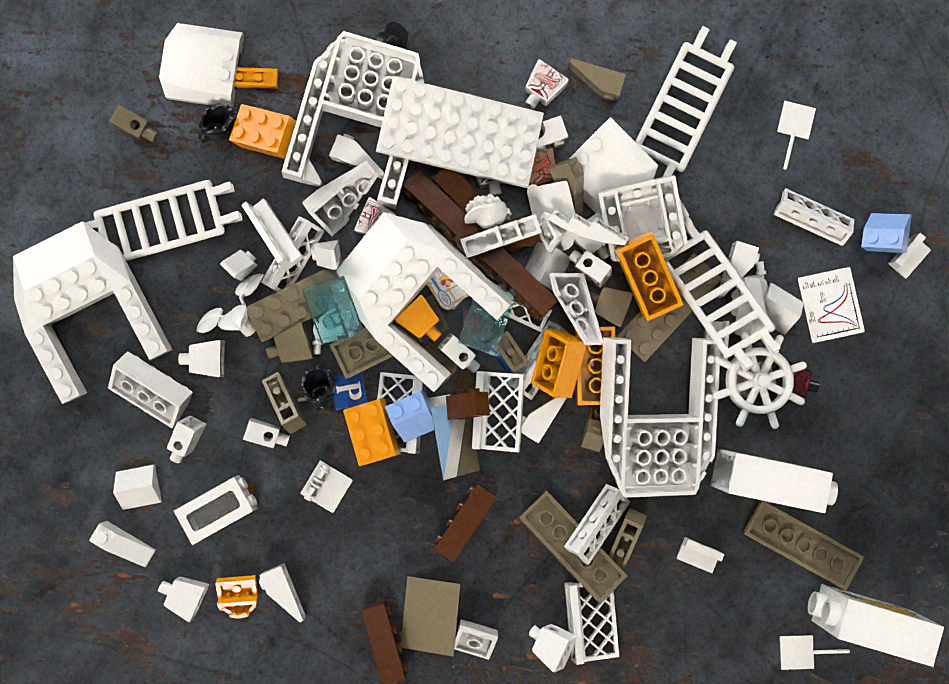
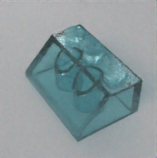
M344 276L332 278L302 289L322 344L350 338L364 330Z

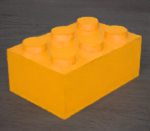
M241 104L229 140L239 147L285 159L296 120L288 115Z
M545 329L531 384L554 398H572L586 349L583 341L564 330Z
M377 399L343 410L359 466L401 454L393 425L385 408L387 406L385 399Z

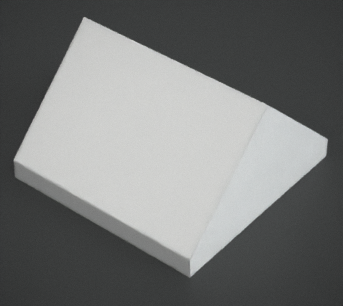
M537 242L525 269L545 288L553 291L549 274L565 273L570 260L569 256L559 249L555 248L552 252H548L543 243Z
M770 283L763 297L766 313L774 324L775 330L785 335L800 318L804 302Z
M155 464L116 472L113 494L123 510L162 502Z
M460 619L455 636L454 649L489 660L498 639V632L495 629Z

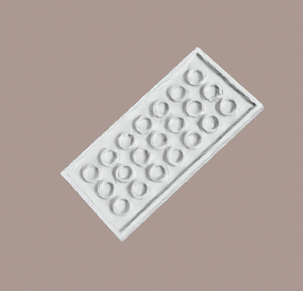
M393 75L376 152L528 188L544 113Z

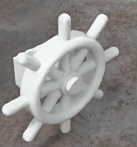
M746 332L741 334L742 340L749 337ZM777 335L774 341L781 346L784 337ZM752 344L745 347L743 351L753 363L752 368L746 372L743 371L736 357L731 362L720 356L715 357V363L727 368L725 378L726 389L714 392L712 397L718 400L730 396L731 400L742 409L736 420L738 427L744 425L750 412L767 414L771 427L777 429L779 423L775 414L776 410L781 408L788 399L799 405L805 403V399L792 393L794 386L793 373L807 367L806 362L802 361L790 366L789 362L780 353L771 356L767 348H753ZM756 356H765L766 359L758 363ZM773 361L779 367V370L774 372L771 368ZM782 377V387L776 385L775 379ZM767 390L778 394L772 402ZM760 392L764 405L755 406L753 403Z

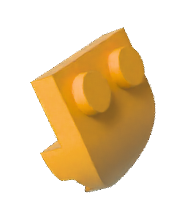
M256 575L216 579L217 605L220 611L224 610L231 618L247 617L256 607L259 593Z

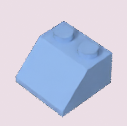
M871 213L864 227L861 247L866 251L907 253L912 215Z
M426 391L417 392L385 406L393 427L404 443L434 430L432 406Z

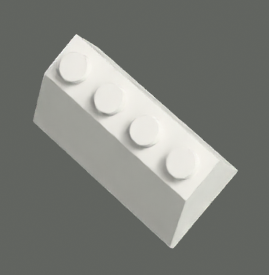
M128 351L113 365L108 389L172 429L188 406L193 393L186 386L179 384L170 376L163 374L154 366L147 364L138 356Z

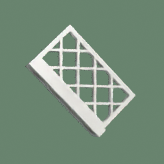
M477 371L476 388H480V392H488V398L495 394L501 403L495 408L489 404V409L491 410L489 416L474 418L472 449L520 452L525 374ZM491 376H497L502 381V384L496 389L490 384ZM512 378H519V387L513 391L507 382ZM505 385L511 394L503 400L497 391ZM512 396L518 400V406L514 410L506 403ZM502 405L510 412L503 419L496 412ZM492 414L500 421L493 428L488 423V417ZM511 415L517 420V425L512 430L505 423V420ZM501 424L509 431L502 439L495 431ZM491 433L499 440L494 446L487 445V436ZM510 434L516 440L515 447H508L503 441Z
M380 372L377 399H383L386 395H389L394 402H397L406 396H410L411 392L413 395L420 391H426L427 386L414 375ZM385 376L392 377L396 382L389 390L384 385ZM406 379H413V387L407 392L401 383ZM397 386L404 392V395L398 400L391 394V391ZM421 436L407 441L406 448L399 447L400 452L420 453Z
M579 582L564 583L569 632L578 636L571 651V660L576 665L587 661L619 657L614 593L612 592L608 596L609 602L605 599L594 608L588 603L592 597L590 594L586 599L580 596L579 587L583 586ZM604 602L610 608L606 616L598 611ZM586 604L593 609L587 619L582 616L581 612ZM596 613L603 618L597 627L590 622ZM606 621L611 624L612 629L607 636L600 631ZM587 624L595 629L589 638L583 634V629ZM598 632L605 637L599 647L592 642ZM608 640L613 644L614 652L605 653L602 650ZM591 643L597 649L593 655L586 656L585 649Z

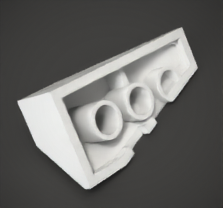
M365 161L319 188L302 203L308 213L333 236L347 224L349 215L353 209H357L359 200L363 194H367L378 177V173Z
M550 273L549 277L553 292L585 345H602L604 342L584 273Z

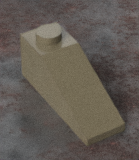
M571 58L568 68L597 95L609 102L618 100L626 74Z
M573 157L557 163L549 171L555 183L561 181L568 182L575 214L581 216L583 215L584 173L577 157Z
M276 372L262 380L281 425L290 434L306 426V420L281 374Z
M629 508L609 554V557L622 571L625 569L647 518V515Z

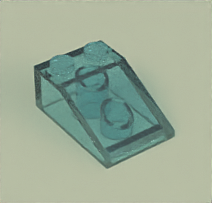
M473 299L458 343L495 356L515 300L511 299L514 303L501 318L496 320Z

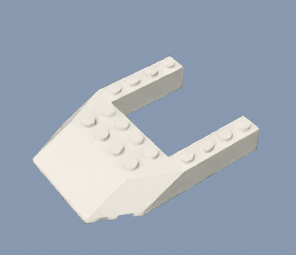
M343 31L337 37V40L331 43L327 50L313 63L283 165V178L302 183L323 111L382 127L393 75L424 83L419 54ZM389 156L377 198L378 205L396 209L409 163L408 159Z
M384 212L336 272L353 312L372 336L427 387L435 392L452 373L395 323V319L407 308L439 269L442 270L496 320L501 318L514 302L426 223Z
M82 221L13 256L14 301L24 333L62 404L70 402L87 392L51 325L114 293L149 360L158 358L172 350L119 247L93 230L85 222Z
M603 337L600 420L606 460L622 497L696 495L700 487L699 484L706 475L705 470L709 462H712L715 457L718 400L713 399L712 395L719 390L720 365L715 363L714 359L720 356L721 351L712 338H692L689 414L628 415L631 340L621 337Z

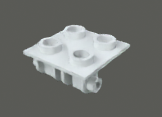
M320 460L300 494L306 500H312L334 513L353 480Z

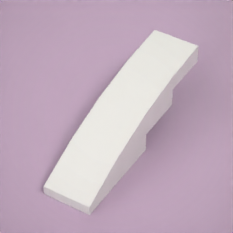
M555 210L548 218L549 221L565 230L585 238L618 245H625L629 240V237L597 217L590 223L578 214H575L570 219Z
M536 214L460 240L466 258L540 234L542 231Z

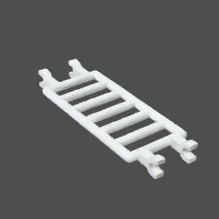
M704 26L699 31L693 45L688 42L683 43L635 141L652 159L667 165L662 177L672 176L674 170L679 172L685 170L734 70V65L727 61L737 42L730 39L719 58L700 48L709 31ZM689 51L724 68L725 71L721 79L683 61L687 52ZM679 68L716 85L713 96L675 78ZM671 85L708 102L709 104L705 112L667 95ZM663 101L701 119L697 128L694 129L659 112ZM656 118L693 136L689 145L686 146L651 129L650 127L654 119ZM648 135L683 152L684 155L680 163L643 146L642 144L646 136Z
M204 180L97 210L94 212L95 220L86 222V224L93 230L97 229L98 233L108 240L102 217L113 214L124 253L123 256L126 261L222 235L225 232L223 225L243 221L239 211L221 216L215 196L235 192L233 184L229 181L213 187L210 180ZM204 188L206 189L216 226L215 229L208 231L204 229L194 191ZM186 193L198 233L186 236L176 196ZM169 199L179 239L169 242L158 201ZM147 204L151 206L161 244L151 247L139 208ZM132 209L142 249L131 252L121 215L122 211Z
M688 216L683 220L685 231L691 239L687 240V244L682 245L676 250V253L664 258L675 285L723 356L728 358L734 355L743 371L746 372L752 368L753 363L743 352L742 349L761 339L771 356L777 354L781 349L769 334L775 330V326L710 233L706 230L698 233ZM702 240H705L710 247L707 251L676 269L668 261ZM716 255L721 263L720 265L686 285L683 283L679 275ZM727 271L732 278L730 281L695 301L689 291L719 273ZM737 285L743 294L742 296L708 316L704 314L700 308L702 305ZM748 301L754 310L753 312L719 332L715 330L711 322ZM758 317L765 325L764 328L730 348L722 340V338Z

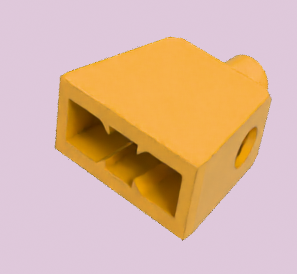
M422 294L395 319L398 324L420 340L427 335L435 342L442 335L435 327L440 320Z

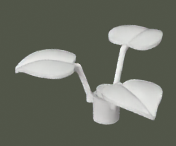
M264 274L247 277L238 285L235 294L239 296L242 305L236 306L226 315H222V308L210 310L202 317L196 331L205 333L212 330L218 324L224 330H240L246 337L252 335L256 330L247 314L244 297L254 292Z

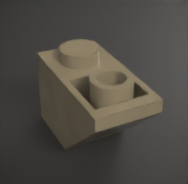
M591 405L583 431L581 447L600 452L604 442L600 407Z

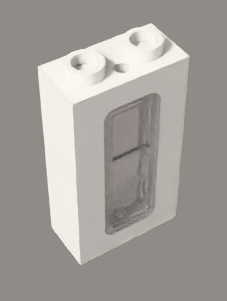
M237 475L174 510L192 545L258 509L256 506L257 501L247 490L248 485L243 477L241 478L240 475Z

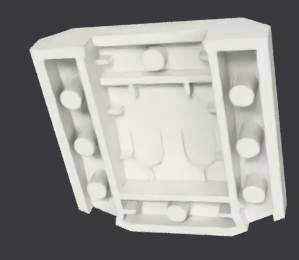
M177 23L164 43L159 79L165 97L170 100L211 106L220 103L224 106L229 105V107H233L236 92L234 89L239 54L242 53L244 34L242 32Z
M611 117L570 157H577L578 162L581 163L583 168V201L595 213L599 212L600 214L601 209L597 193L652 180L658 168V164Z
M674 175L597 193L603 222L629 237V240L648 231L653 233L663 258L672 256L682 245L688 243ZM608 243L611 260L619 262L613 249L618 244Z

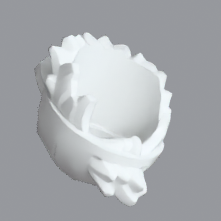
M488 194L487 196L482 195L480 197L477 195L473 201H469V204L466 205L465 209L468 213L465 215L464 220L467 224L477 223L481 228L491 229L500 226L505 219L510 220L512 213L498 196L494 197L492 194Z

